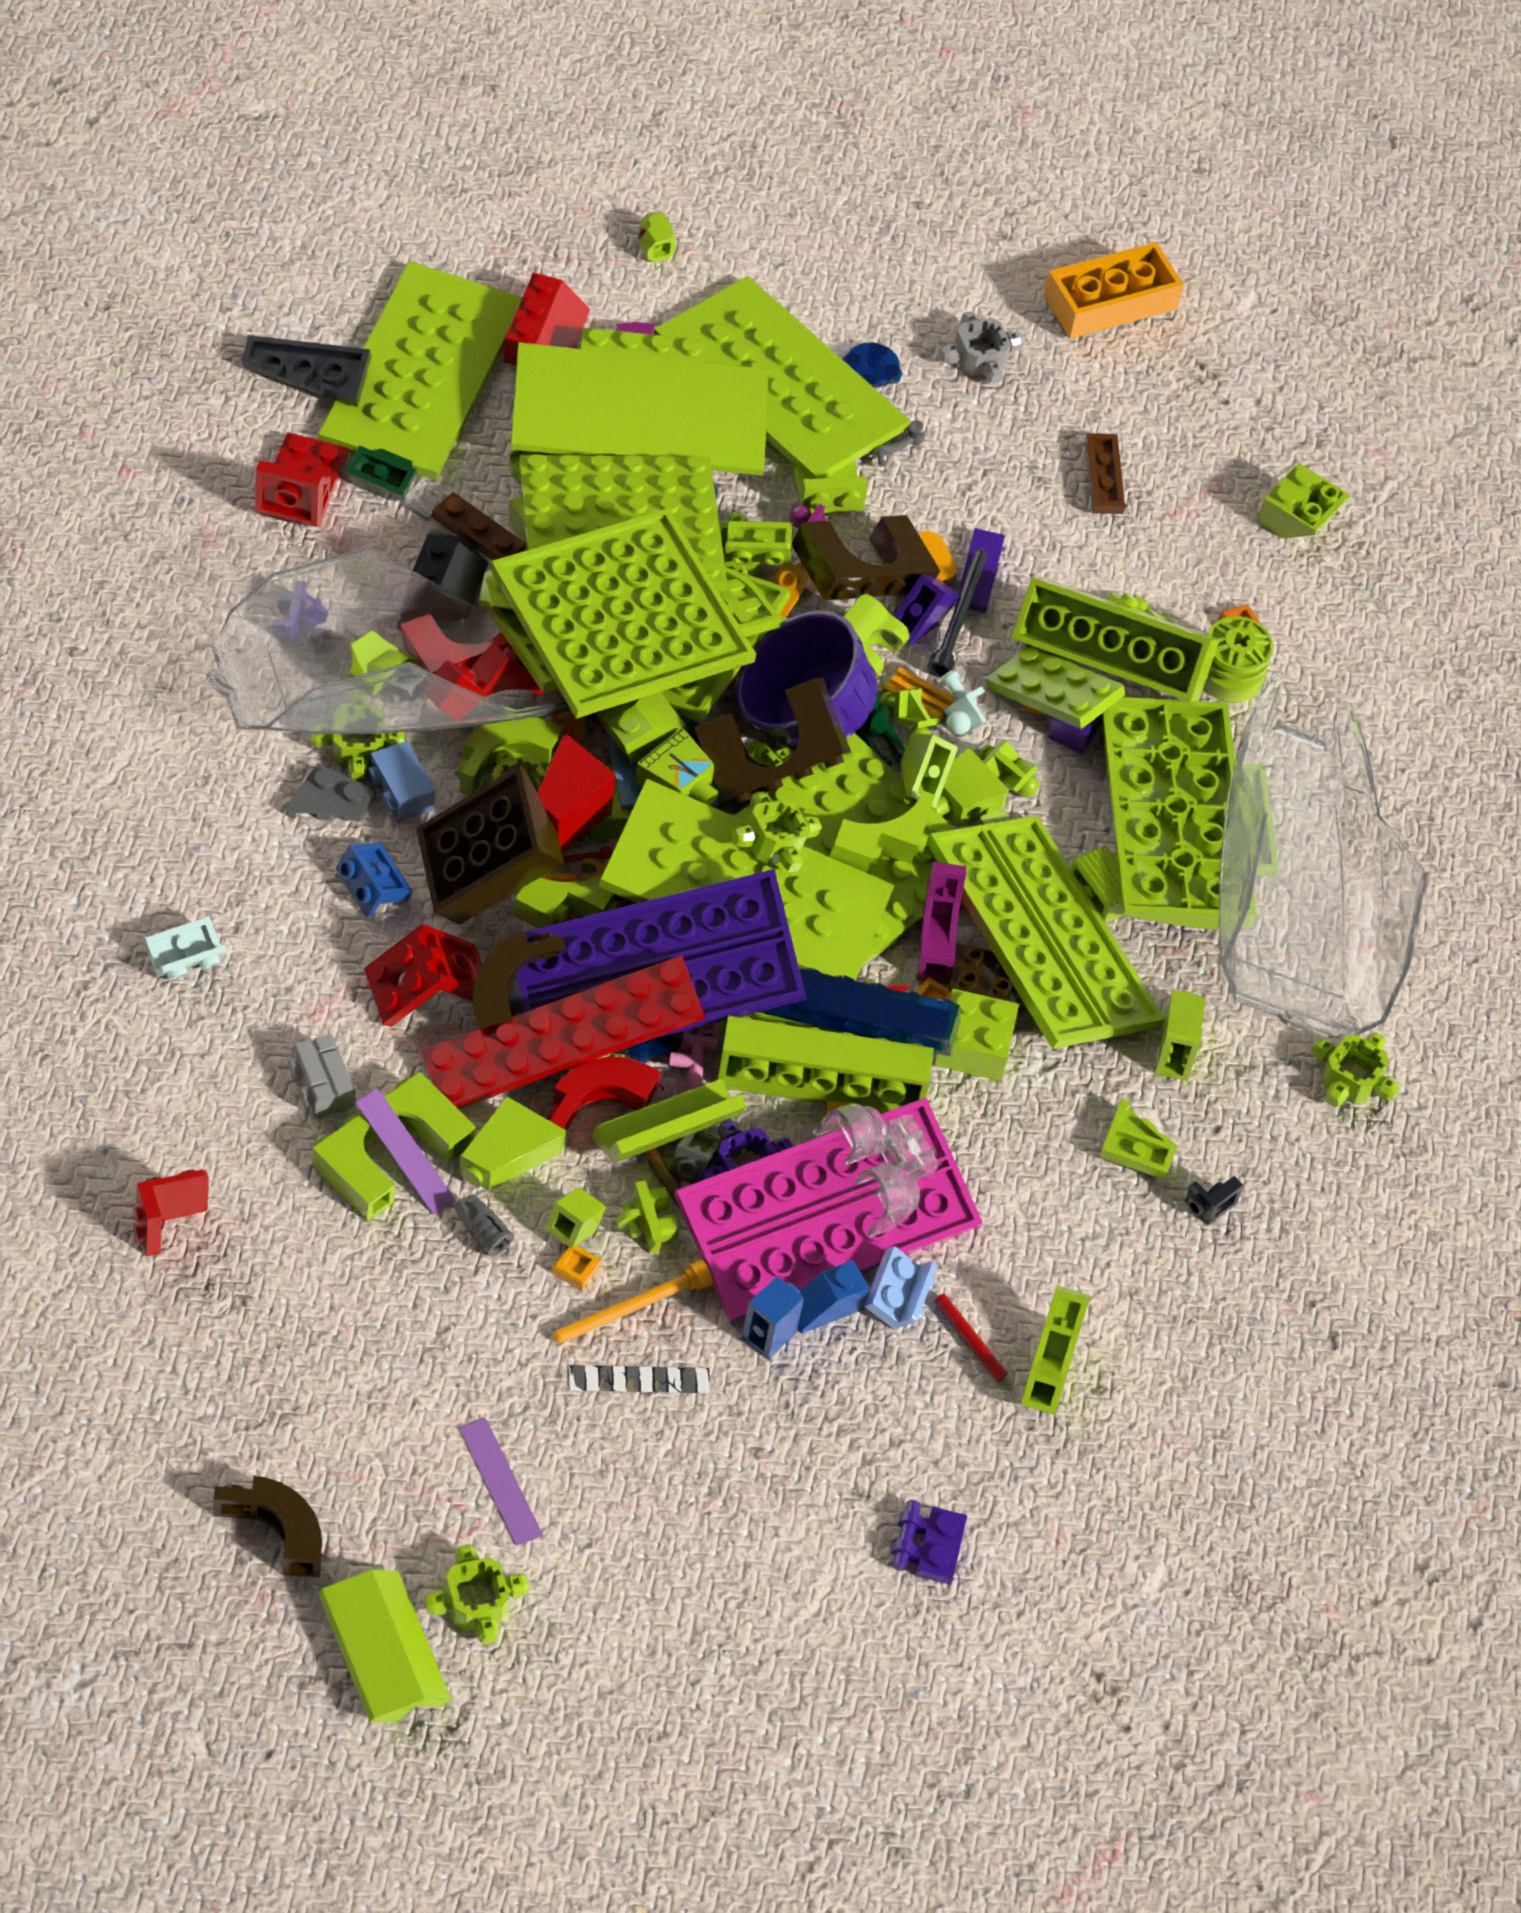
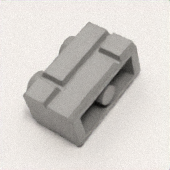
M327 1034L317 1037L313 1041L309 1039L295 1043L292 1059H288V1065L292 1078L294 1080L299 1078L303 1086L299 1090L304 1107L311 1106L314 1116L317 1118L331 1115L335 1111L338 1113L352 1109L355 1106L356 1090L333 1035Z

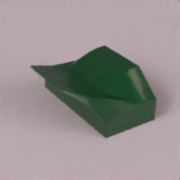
M359 445L345 470V474L348 479L366 491L390 501H404L417 475V469L412 467L413 461L382 448L372 451Z

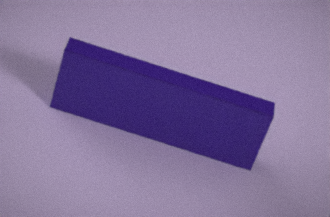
M974 528L958 595L961 593L975 552L980 549L984 550L987 553V558L968 608L970 610L982 613L987 612L1005 539L1003 534Z

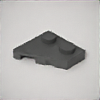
M317 763L287 805L286 816L296 818L297 813L317 814V819L331 820L333 818H340L344 821H360L375 800L376 790Z

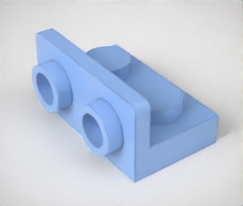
M895 1246L886 1249L864 1307L894 1330L916 1323L923 1314V1304L927 1293L934 1285L933 1277L938 1265L933 1261L919 1265Z

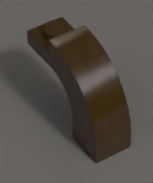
M522 931L499 943L487 955L478 970L473 988V1008L479 1030L513 1021L509 1004V988L514 976L528 964L566 954L565 943L561 935L555 936L554 932L544 933L534 937L535 942L529 944L525 932Z
M253 1476L252 1489L236 1484H229L224 1487L215 1486L213 1517L253 1519L268 1524L276 1530L284 1544L283 1575L320 1578L322 1557L321 1528L315 1512L298 1492L279 1481L261 1476Z

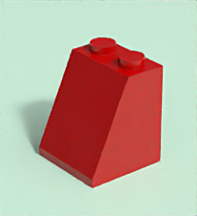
M568 735L562 738L537 793L558 834L562 854L612 814L616 775Z

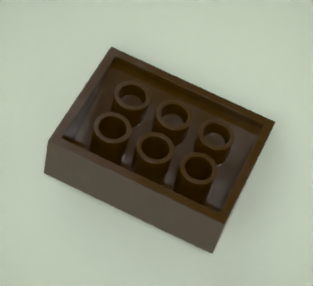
M521 765L416 827L433 911L458 925L564 864L558 834L525 768Z

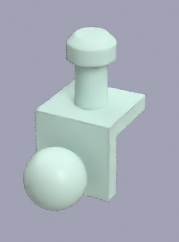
M951 670L943 675L940 681L944 687L948 686L956 699L955 703L944 709L947 715L946 726L952 734L963 737L986 722L977 707L976 698L983 694L985 690L981 686L967 694L958 679L960 677L959 673Z

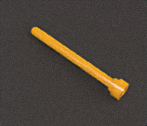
M699 1259L688 1264L687 1269L682 1272L683 1275L559 1328L554 1332L553 1338L557 1343H563L686 1288L690 1290L696 1288L700 1291L713 1285L711 1272L705 1261Z

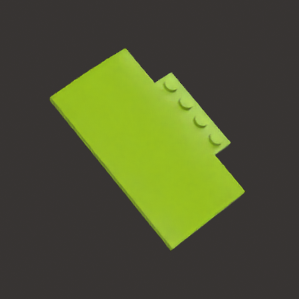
M583 327L581 349L519 342L516 362L511 450L573 456L664 455L672 457H710L712 471L763 476L766 444L768 369L706 362V340Z
M1122 697L1101 714L1123 915L1186 927L1249 932L1255 919L1251 878L1274 879L1277 874L1264 766L1235 762L1228 703Z

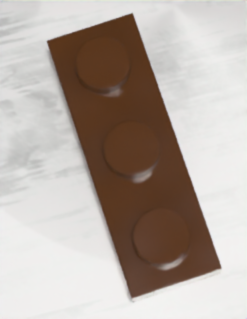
M1087 433L1085 447L1092 513L1123 514L1125 499L1118 434Z
M452 492L432 509V518L458 537L467 539L476 550L492 561L525 551L526 543L455 492Z

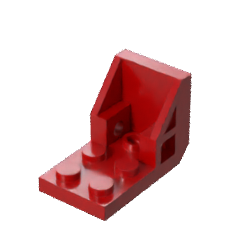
M287 432L275 463L259 460L256 468L255 511L319 527L348 457V447Z

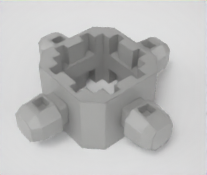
M969 311L964 312L961 316L955 343L942 346L939 354L942 362H959L965 374L972 377L984 375L989 382L994 384L1002 381L1003 369L1007 365L1009 352L1021 349L1024 346V337L1021 332L1017 331L1005 333L1000 321L991 317L979 319L974 312ZM979 341H983L984 344H989L994 349L985 350V354H981L980 350L975 351L974 348L969 347L979 344Z

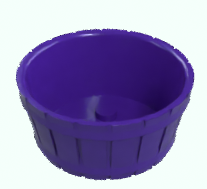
M810 611L802 613V615L798 614L781 622L780 628L768 631L761 637L760 641L758 640L753 648L756 652L755 662L741 666L735 681V703L742 717L759 731L772 736L783 746L794 751L799 741V727L785 690L815 678H823L846 739L851 737L866 721L868 714L871 713L878 691L875 670L866 656L859 635L846 618L831 611Z

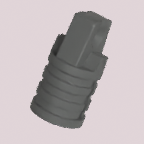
M469 1195L457 1202L455 1211L470 1234L474 1236L489 1256H496L510 1246L514 1240V1234L508 1230V1227L502 1223V1220L496 1216L495 1212L476 1195Z

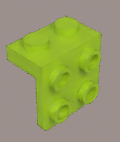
M855 461L822 479H809L794 464L793 472L799 504L808 507L812 513L819 503L825 506L824 513L864 510L868 484L866 477H858Z

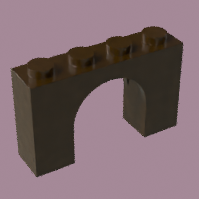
M907 515L881 517L869 537L884 565L864 562L850 553L844 546L830 520L803 522L792 543L794 551L824 601L860 598L863 594H868L872 597L909 594L922 574L937 577L941 571Z
M815 678L785 690L798 723L799 741L793 755L786 762L778 766L761 764L750 756L743 744L732 714L722 715L694 727L703 752L713 762V778L722 802L733 800L734 804L737 805L750 800L753 796L751 792L763 788L764 792L767 793L783 787L782 780L794 776L795 781L809 777L814 774L812 768L824 764L825 768L828 769L844 763L843 756L852 752L823 678Z

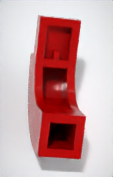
M604 1057L585 1062L569 1071L554 1088V1105L546 1119L565 1129L567 1133L579 1112L594 1102L615 1101L635 1111L645 1108L649 1105L659 1088L661 1071L640 1061L623 1057Z

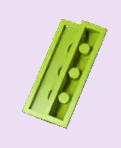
M719 1079L597 1125L591 1133V1137L611 1161L617 1163L709 1128L725 1120L735 1118L745 1110L747 1105L742 1094L731 1098L723 1079Z
M372 1569L322 1588L317 1592L369 1722L397 1723L415 1707H443L451 1700L399 1571Z

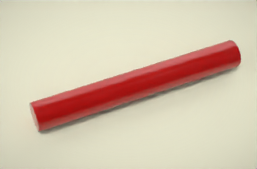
M942 1293L936 1297L934 1303L997 1382L1005 1379L1008 1372L947 1295Z

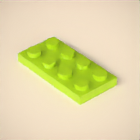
M1030 645L985 678L987 689L1080 729L1084 728L1125 696L1123 684Z

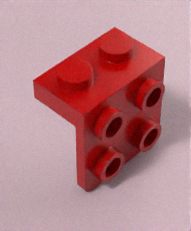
M190 1169L178 1175L164 1178L152 1177L144 1182L137 1183V1201L133 1205L136 1223H133V1231L136 1243H143L146 1256L161 1253V1221L205 1212L208 1209L209 1176L206 1170L196 1171Z

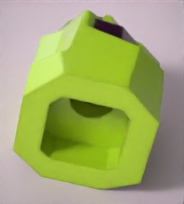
M661 211L644 215L640 221V232L637 237L644 256L647 260L654 263L669 259L675 253L676 239L667 217Z

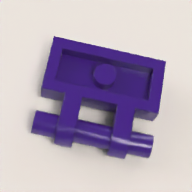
M908 1500L905 1511L900 1513L898 1521L901 1529L898 1539L893 1542L891 1551L894 1556L892 1567L896 1570L904 1571L907 1568L908 1561L918 1563L916 1577L952 1585L968 1515L932 1506L929 1519L919 1515L920 1502ZM914 1533L925 1535L922 1547L915 1546L912 1543Z

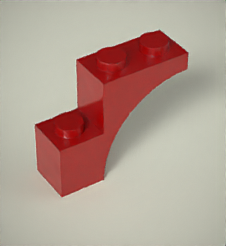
M493 642L471 669L463 663L456 666L446 659L422 688V691L436 707L457 720L474 704L498 692L526 690L539 696L543 694L515 651L509 646L503 650Z

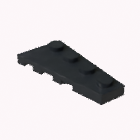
M248 335L241 362L243 368L358 407L372 356L370 349Z

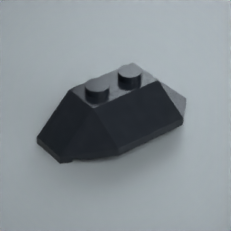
M439 531L427 533L407 582L397 622V630L401 631V624L429 613L440 629L448 627L469 615L484 574L487 571L488 562L467 539Z

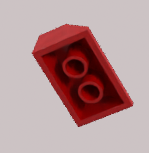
M533 272L506 335L504 363L516 366L519 342L576 348L582 328L585 326L589 316L590 308L563 280Z

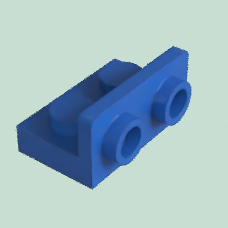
M381 842L349 845L336 866L337 872L365 916H373L381 903L407 901L412 894L411 888Z

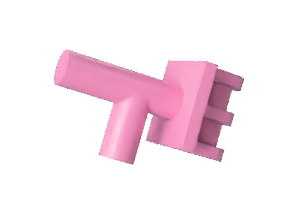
M714 1023L713 1027L701 1026L683 1031L680 1050L691 1051V1054L670 1052L669 1066L689 1068L687 1091L702 1085L705 1053L715 1054L719 1024Z

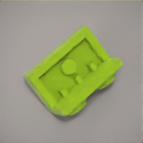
M729 521L728 537L725 544L727 561L740 565H746L751 562H765L769 565L791 563L793 522Z

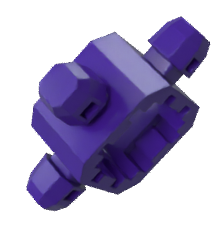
M725 1120L718 1126V1135L722 1143L715 1165L707 1168L702 1173L701 1180L703 1181L735 1169L736 1167L731 1158L741 1154L744 1149L747 1153L753 1151L754 1155L759 1154L760 1159L789 1149L793 1145L789 1138L783 1137L770 1142L764 1131L755 1128L742 1132L734 1120Z

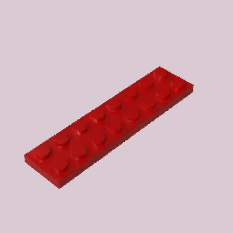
M681 955L512 1017L513 1021L488 1027L483 1030L478 1029L423 1049L421 1052L432 1084L457 1109H461L579 1066L585 1062L705 1020L706 1018L685 961Z

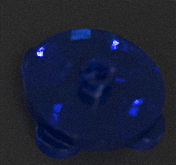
M872 342L862 343L853 347L842 359L874 388L883 387L888 384H897L901 381L902 371L899 359L895 352L885 345Z

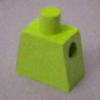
M968 748L953 760L936 806V812L941 816L947 814L956 825L963 826L979 820L990 807H995L999 811L1004 810L1009 789Z

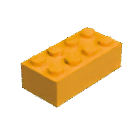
M1153 242L1050 270L1043 296L1071 339L1177 310L1184 284L1158 243Z

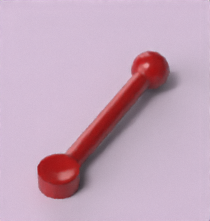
M603 846L600 851L563 856L564 863L581 861L586 858L610 859L613 850L609 846Z

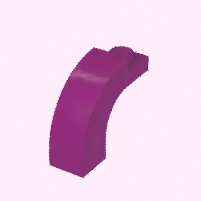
M933 862L931 874L927 882L921 922L916 978L918 981H925L930 977L938 983L950 984L955 962L957 923L966 878V866Z

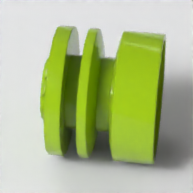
M1239 616L1222 618L1214 623L1207 635L1220 640L1203 689L1209 695L1221 701L1232 703L1248 701L1256 696L1263 686L1266 670L1273 653V640L1269 632L1260 623L1250 618Z

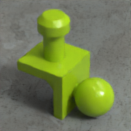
M918 687L898 690L895 693L885 692L880 699V705H885L889 712L894 711L895 724L911 727L907 733V741H909L911 733L931 734L927 727L940 724V718L929 716L921 703L922 688Z
M1003 739L996 747L991 745L981 747L978 757L1007 788L1025 798L1032 797L1037 793L1039 782L1033 775L1038 770L1037 766L1020 758L1007 740Z

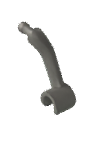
M915 420L911 422L907 436L874 449V455L878 457V465L880 467H884L886 464L884 456L892 455L909 444L918 446L923 443L926 434L921 432L924 426L922 421Z

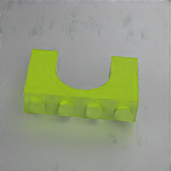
M421 1072L410 1079L405 1078L401 1080L394 1090L384 1097L407 1131L424 1140L447 1164L462 1154L475 1137V1125ZM361 1113L357 1117H349L341 1125L340 1129L330 1136L324 1135L315 1143L312 1150V1167L368 1222L394 1203L395 1184L368 1157L365 1151L367 1144L378 1134L364 1114Z

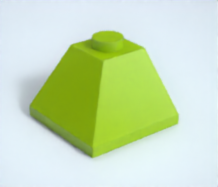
M661 692L605 709L596 714L598 720L631 765L648 755L681 728L685 731L687 730L686 725Z

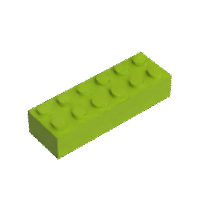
M1031 577L1012 635V639L1190 702L1200 700L1220 640L1043 577Z
M728 1016L718 1080L723 1079L726 1088L729 1090L827 1105V1101L862 1104L863 1111L883 1114L927 1097L934 1048L924 1047L917 1043L892 1042L885 1038L873 1039L855 1036L847 1032L823 1031L815 1027L791 1026L783 1022L753 1020L746 1016Z

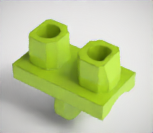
M645 1180L635 1182L637 1194L633 1197V1204L629 1202L622 1206L624 1213L620 1214L616 1220L618 1228L621 1231H630L633 1238L641 1236L643 1232L649 1254L660 1252L661 1242L678 1238L679 1226L674 1215L657 1218L656 1215L658 1211L669 1209L670 1202L666 1187L648 1189Z

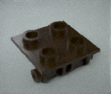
M959 944L948 992L952 993V989H957L1015 1003L1018 992L993 951Z

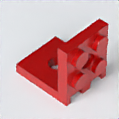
M421 924L367 965L364 971L382 1024L393 1027L440 990L473 1002L474 983L482 961L476 944ZM405 972V975L402 979V985L399 986V978L402 975V973Z

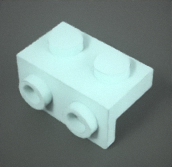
M210 916L145 937L143 940L157 979L166 975L168 980L180 978L188 974L187 968L199 965L201 970L215 966L220 963L219 958L227 952L224 945L220 946Z

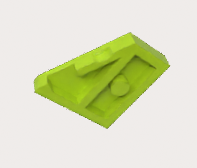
M1121 1098L1100 1157L1165 1180L1177 1145L1166 1135L1160 1134L1156 1126L1147 1118L1144 1120L1139 1118L1130 1109L1131 1103Z

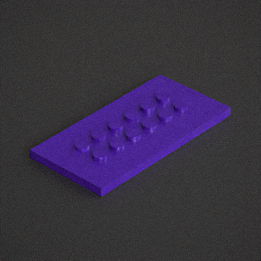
M775 869L526 931L525 934L529 944L535 942L534 937L544 933L554 932L555 936L561 935L567 953L528 964L516 974L524 1011L527 1012L682 955L706 1019L661 1036L728 1020V1016L740 1017L807 1000Z

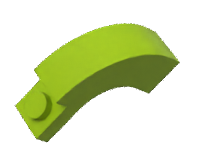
M527 715L502 717L480 726L463 743L462 762L457 772V777L460 778L459 792L467 796L474 793L486 772L494 765V753L502 749L509 751L514 758L523 755L535 757L542 768L549 767L563 738L564 726L543 718Z
M1056 1286L1021 1405L1055 1415L1091 1295Z

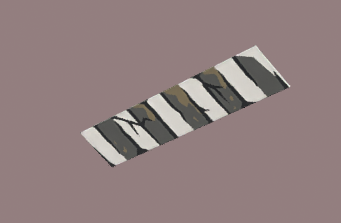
M569 1365L570 1391L710 1394L709 1368Z

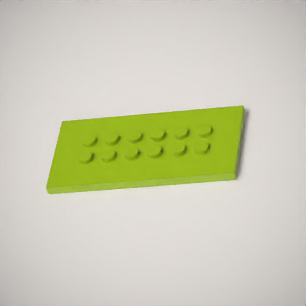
M409 261L364 346V349H370L372 358L358 407L336 400L318 434V440L348 447V452L355 454L359 445L372 451L381 448L413 461L412 467L417 469V475L437 481L505 346L506 335L522 297Z
M749 276L742 278L654 329V335L706 340V362L768 369L766 440L793 465L795 464L809 479L826 478L909 429L910 420Z
M646 779L598 887L635 903H641L775 869L800 973L850 994L895 885L803 846L800 852L803 864L798 871L789 872L783 867L781 862L766 864L756 859L750 847L735 846L731 839L733 830L736 827L747 825V821Z
M1038 816L930 834L927 845L938 863L966 866V878L961 900L1052 1049L1159 1028L1165 1020L1163 1014L1075 874L1070 870V866Z

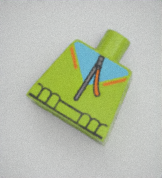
M683 728L637 763L635 783L642 788L646 779H649L688 797L695 798L709 806L718 796V791L711 786L714 772L713 762Z

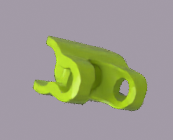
M863 594L843 617L851 623L859 635L866 656L878 678L884 665L881 657L870 645L876 644L890 651H898L908 641L909 631L878 600L871 595Z

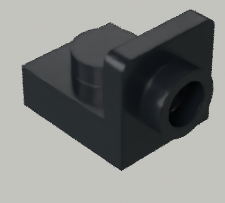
M1233 1176L1225 1183H1216L1207 1192L1198 1182L1194 1181L1189 1185L1185 1203L1192 1214L1200 1217L1210 1225L1238 1204L1244 1185Z

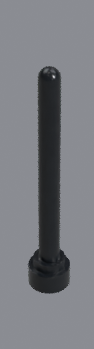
M980 549L975 552L941 648L930 656L927 670L935 677L941 678L954 669L955 661L952 652L987 558V553L984 550Z

